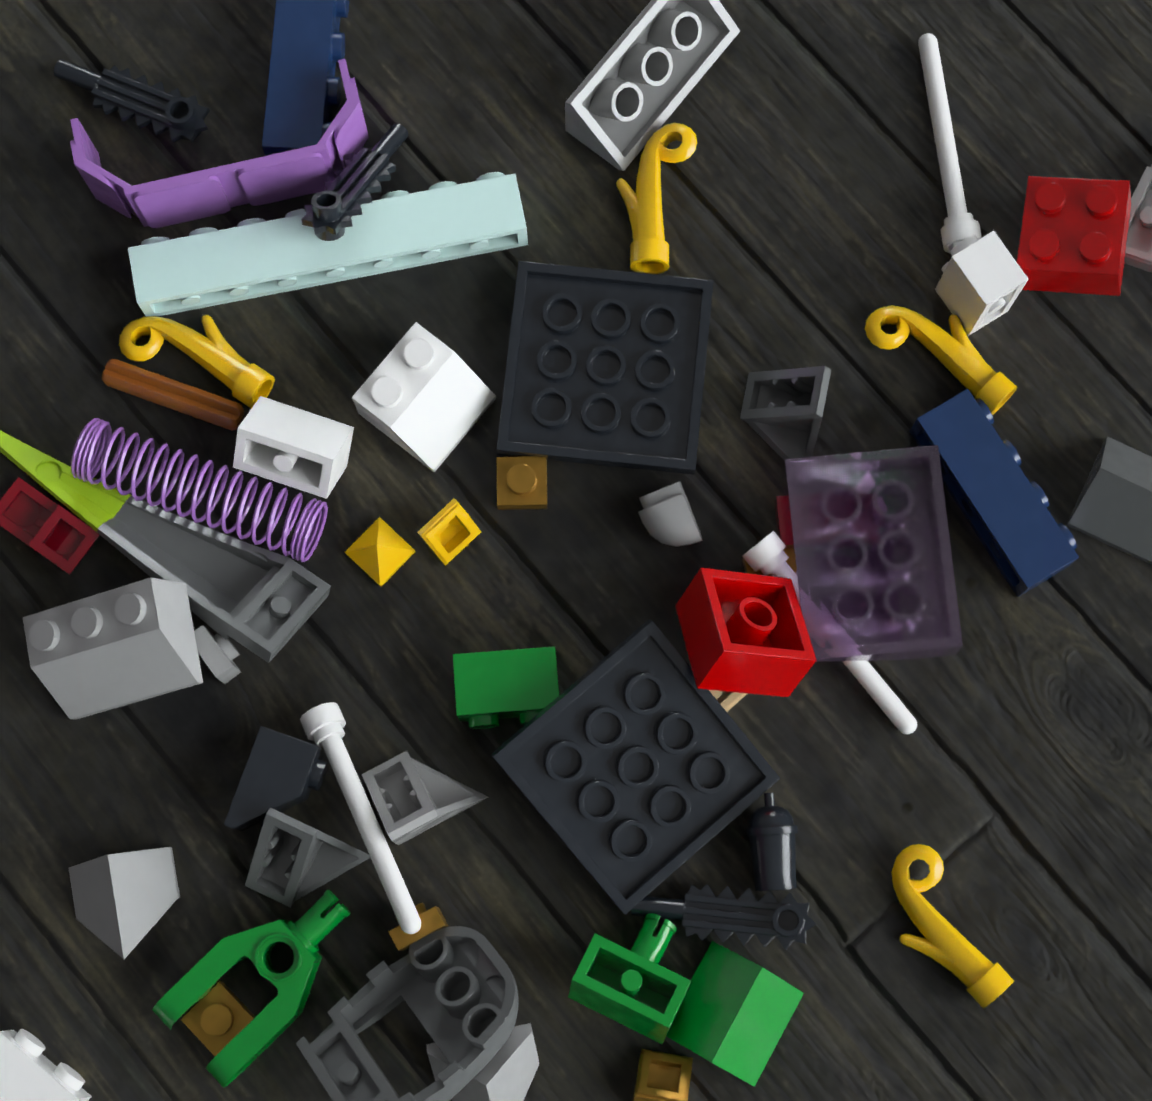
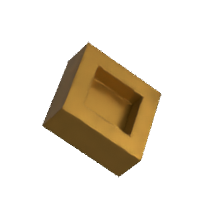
M497 457L498 510L547 509L546 457Z
M424 903L415 906L421 919V928L414 934L405 933L400 925L388 931L398 951H404L409 948L410 944L436 930L448 927L439 907L435 906L427 910Z
M218 982L181 1021L216 1056L255 1018V1015L223 982Z

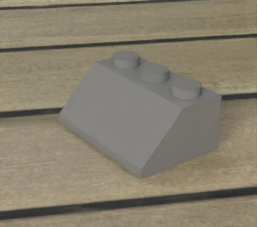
M150 577L23 617L30 667L69 719H80L203 683L186 583Z

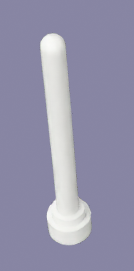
M926 33L919 38L918 46L948 214L940 231L943 249L945 252L950 253L957 244L969 236L975 235L979 240L982 238L979 222L973 219L971 213H967L937 38L931 33Z
M772 531L742 557L755 572L760 569L765 576L770 574L773 577L790 578L792 580L802 614L896 728L903 734L913 733L917 728L915 717L787 564L786 560L789 557L783 551L786 545Z
M329 702L318 705L302 715L300 718L307 738L315 741L317 746L323 747L401 929L407 934H414L421 928V919L343 743L342 738L345 735L343 727L346 725V721L337 703Z

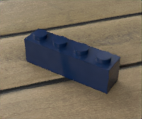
M276 0L262 148L265 156L317 145L332 123V106L339 107L341 100L340 77H335L336 62L345 57V34L339 32L340 18L348 17L349 0Z
M966 389L917 418L909 432L1015 595L1019 597L1079 558L1075 552L1077 544L1070 530L1062 523L1057 524L1048 511L1049 502L1043 489L1036 482H1029L1019 467L1021 459L1015 447L1008 440H1001L992 426L994 419L988 406L980 398L974 399L970 391Z

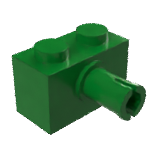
M648 913L631 950L596 933L594 934L572 978L568 998L663 1045L685 998L691 980L659 965L677 928L671 921L665 919L657 937H654L653 935L661 916Z

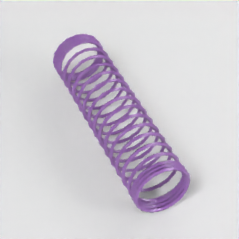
M99 418L89 421L81 431L71 459V472L74 478L84 482L89 481L91 484L102 482L106 490H112L116 487L120 495L131 493L135 501H141L146 498L150 506H157L161 503L165 512H171L176 508L180 517H186L191 514L195 523H200L206 519L209 528H216L221 524L225 534H230L236 530L239 539H246L251 535L255 545H260L266 540L270 551L276 550L281 546L285 556L291 555L292 559L296 558L297 561H307L317 547L327 518L328 507L326 502L317 501L316 498H313L306 504L293 533L290 551H286V539L298 517L303 501L302 493L297 494L291 503L283 527L282 537L277 544L271 546V533L277 525L288 496L287 487L281 489L277 495L270 513L267 532L260 540H256V528L262 520L272 496V482L264 486L255 507L251 528L246 534L242 535L241 523L254 500L258 487L257 476L250 479L244 490L236 523L232 528L226 529L225 519L232 510L242 486V471L236 472L224 498L221 518L215 524H212L210 514L217 505L225 488L229 473L227 465L222 466L216 474L209 492L206 513L201 518H197L195 509L205 495L213 474L214 465L212 460L207 461L203 465L194 486L191 507L187 512L182 513L180 504L190 490L199 464L197 454L190 457L183 469L177 488L175 504L167 507L165 499L174 487L183 465L184 452L182 449L177 450L173 454L167 466L160 499L152 502L150 493L158 484L168 461L170 451L168 444L160 446L151 463L155 447L153 438L147 439L138 452L140 444L138 432L133 433L124 445V428L119 427L112 434L109 422ZM121 432L117 451L114 455L112 462L106 470V464L113 442L115 441L117 435ZM135 438V445L131 458L121 475V470L127 450L132 440ZM150 443L149 453L146 462L136 480L139 464L142 459L143 453L145 452L147 446ZM165 449L162 464L151 484L156 464L162 451ZM179 456V462L169 486L167 487L172 467L177 457ZM119 458L116 482L113 485H107L106 477L110 474ZM194 461V465H193V469H192L190 478H189V480H188V482H187V485H186L184 491L182 492L183 485H184V481H185V478H186V476H187L188 470H189V468H190L192 462ZM134 463L131 487L127 491H123L120 483L125 479ZM151 463L146 482V492L142 496H137L135 488L142 481ZM209 467L205 483L201 489L200 494L198 495L201 481L207 468ZM101 469V477L97 480H93V478ZM222 473H223V478H222V481H221L219 490H218V492H217V494H216V496H215V498H214V500H213V497H214V493H215L217 484H218V482H219V480H220V478H221V476H222ZM237 479H238V483H237L235 492H234L233 497H232V499H231V501H230V503H229V499H230L232 490H233L234 485H235V483H236V481H237ZM251 487H252V490H251L249 499H248L247 504H246V506H245V508H244V505H245L247 496H248L249 491H250V489H251ZM265 495H266L264 504H263V506H262V508H261L262 502H263L264 497H265Z

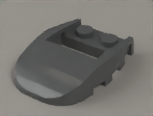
M444 927L410 944L409 954L390 966L382 961L366 974L370 979L366 985L349 1001L343 996L327 1012L333 1022L313 1042L310 1043L303 1036L296 1045L333 1101H450L490 1062L511 1035L516 1023L519 1006L517 984L512 971L485 936L468 927ZM405 1000L450 1065L437 1075L439 1080L415 1095L409 1092L400 1097L357 1034L374 1024Z

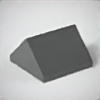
M1107 436L1066 526L1152 565V457Z

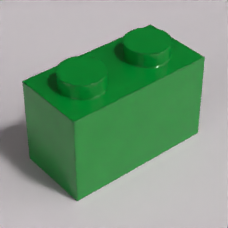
M555 646L453 654L456 713L460 722L469 721L470 729L499 727V719L520 717V724L525 725L559 696Z

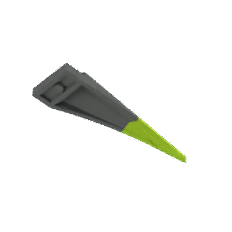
M0 431V452L147 575L152 578L186 583L190 610L225 640L229 637L233 638L267 663L277 655L328 597L331 585L291 558L228 536L171 512H165L160 507L150 506L144 500L135 501L130 494L120 495L117 488L106 490L102 482L91 484L89 481L84 482L74 478L71 466Z

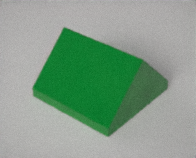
M711 941L691 979L685 998L667 1037L755 1087L804 993L762 966Z

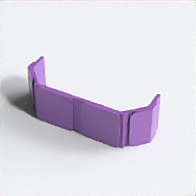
M345 59L338 60L347 101L317 145L131 186L103 169L99 153L79 119L70 120L74 140L70 141L74 165L95 198L128 218H131V214L135 215L144 227L149 226L151 228H161L223 214L230 211L231 207L248 203L258 206L325 191L324 182L335 180L334 171H339L342 167L343 170L345 169L343 160L352 159L353 152L359 153L368 140L369 135L355 78H350Z

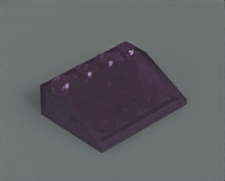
M938 445L785 459L800 608L815 653L816 662L908 660L956 655L963 644Z

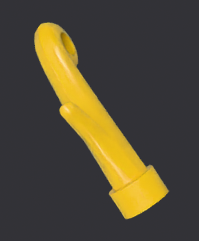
M671 123L664 125L654 132L646 142L639 163L636 193L623 178H619L616 182V186L626 205L632 227L633 242L630 245V268L637 273L660 274L669 269V244L665 241L662 213L661 161L669 163L683 162L694 153L697 145L696 134L690 127L684 124ZM682 141L681 145L676 149L666 148L670 142Z
M891 305L879 308L870 314L866 320L865 331L867 338L873 345L880 349H895L905 342L910 333L975 397L974 399L980 398L983 400L992 415L1016 391L1017 386L1001 372L996 373L985 362L970 342L958 315L952 314L949 317L951 336L926 317L905 307ZM884 324H895L897 332L892 335L886 334L881 330V326Z
M203 315L201 321L207 337L183 324L158 316L141 317L131 321L124 327L119 337V346L121 352L130 360L146 361L153 358L159 352L165 339L232 390L234 398L251 409L260 396L267 398L273 388L274 376L258 365L250 364L242 358L225 340L210 315ZM151 335L149 342L144 346L135 345L140 337Z
M922 844L910 845L903 849L895 859L891 872L892 882L899 902L913 924L925 938L905 933L899 937V941L903 945L932 958L952 972L968 987L966 989L968 993L984 1009L999 997L1014 980L998 962L993 964L923 897L920 892L929 890L941 880L944 871L943 861L938 852L930 846ZM917 859L924 860L929 865L930 872L923 879L910 878L909 867Z

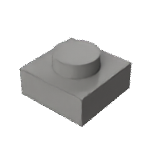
M204 625L194 631L198 654L216 678L226 684L241 673L233 662V659L240 654L229 639L225 640L218 633L213 635Z

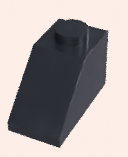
M260 726L224 825L244 831L263 822L270 808L283 812L308 800L311 789L319 791L325 779L329 762L322 760L325 751L317 745Z

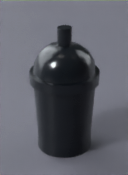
M764 793L765 806L758 808L752 813L749 819V826L746 828V836H749L755 891L796 889L795 833H798V827L794 825L793 817L788 810L775 806L774 793Z

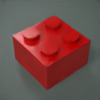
M1028 176L1017 264L1029 279L1022 290L1120 296L1131 211L1130 181Z
M700 568L675 605L697 689L789 697L817 661L790 578Z

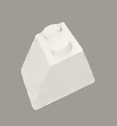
M415 322L352 396L358 414L432 472H435L494 402L496 395L452 349Z

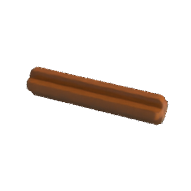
M110 359L103 370L102 381L111 388L231 431L236 430L243 419L244 408L238 402L126 362Z

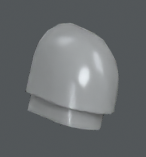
M681 482L674 483L639 498L643 510L638 512L640 519L650 536L660 543L680 547L703 541Z

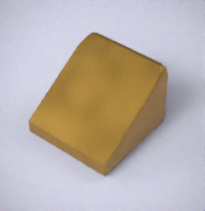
M641 1049L633 1101H688L693 1058Z

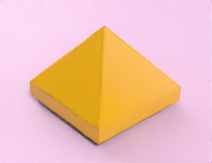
M453 498L417 533L446 566L481 533V530L459 502Z
M379 517L345 551V554L382 587L416 551Z

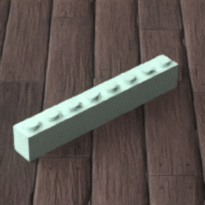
M491 172L481 175L473 182L457 184L452 181H444L432 185L426 191L409 194L407 191L398 190L386 193L379 200L362 204L360 206L362 208V215L352 216L353 226L345 227L344 235L334 241L321 240L315 235L313 227L302 225L301 219L306 215L305 209L291 211L285 215V218L266 221L261 218L246 219L239 222L237 227L228 229L199 228L190 232L189 236L181 238L151 237L145 239L139 246L128 247L137 304L145 316H163L528 245L527 227L516 174L504 175L501 172Z

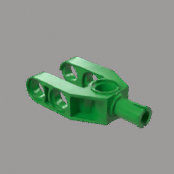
M327 889L324 895L296 922L293 920H277L221 939L153 1007V1012L171 1030L173 1024L191 1006L204 998L211 991L213 985L230 968L247 958L253 962L259 974L277 988L278 995L206 1066V1070L223 1088L235 1080L303 1013L322 960V956L318 953L319 947L317 944L345 917L351 914L343 903H338L325 916V913L340 900L330 890ZM280 942L288 944L294 952L293 965L286 972L276 970L270 959L272 949Z

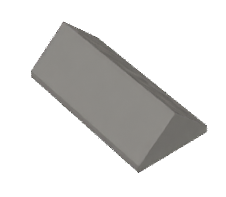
M651 0L565 102V131L615 168L624 171L644 148L653 133L664 124L740 32L720 1Z

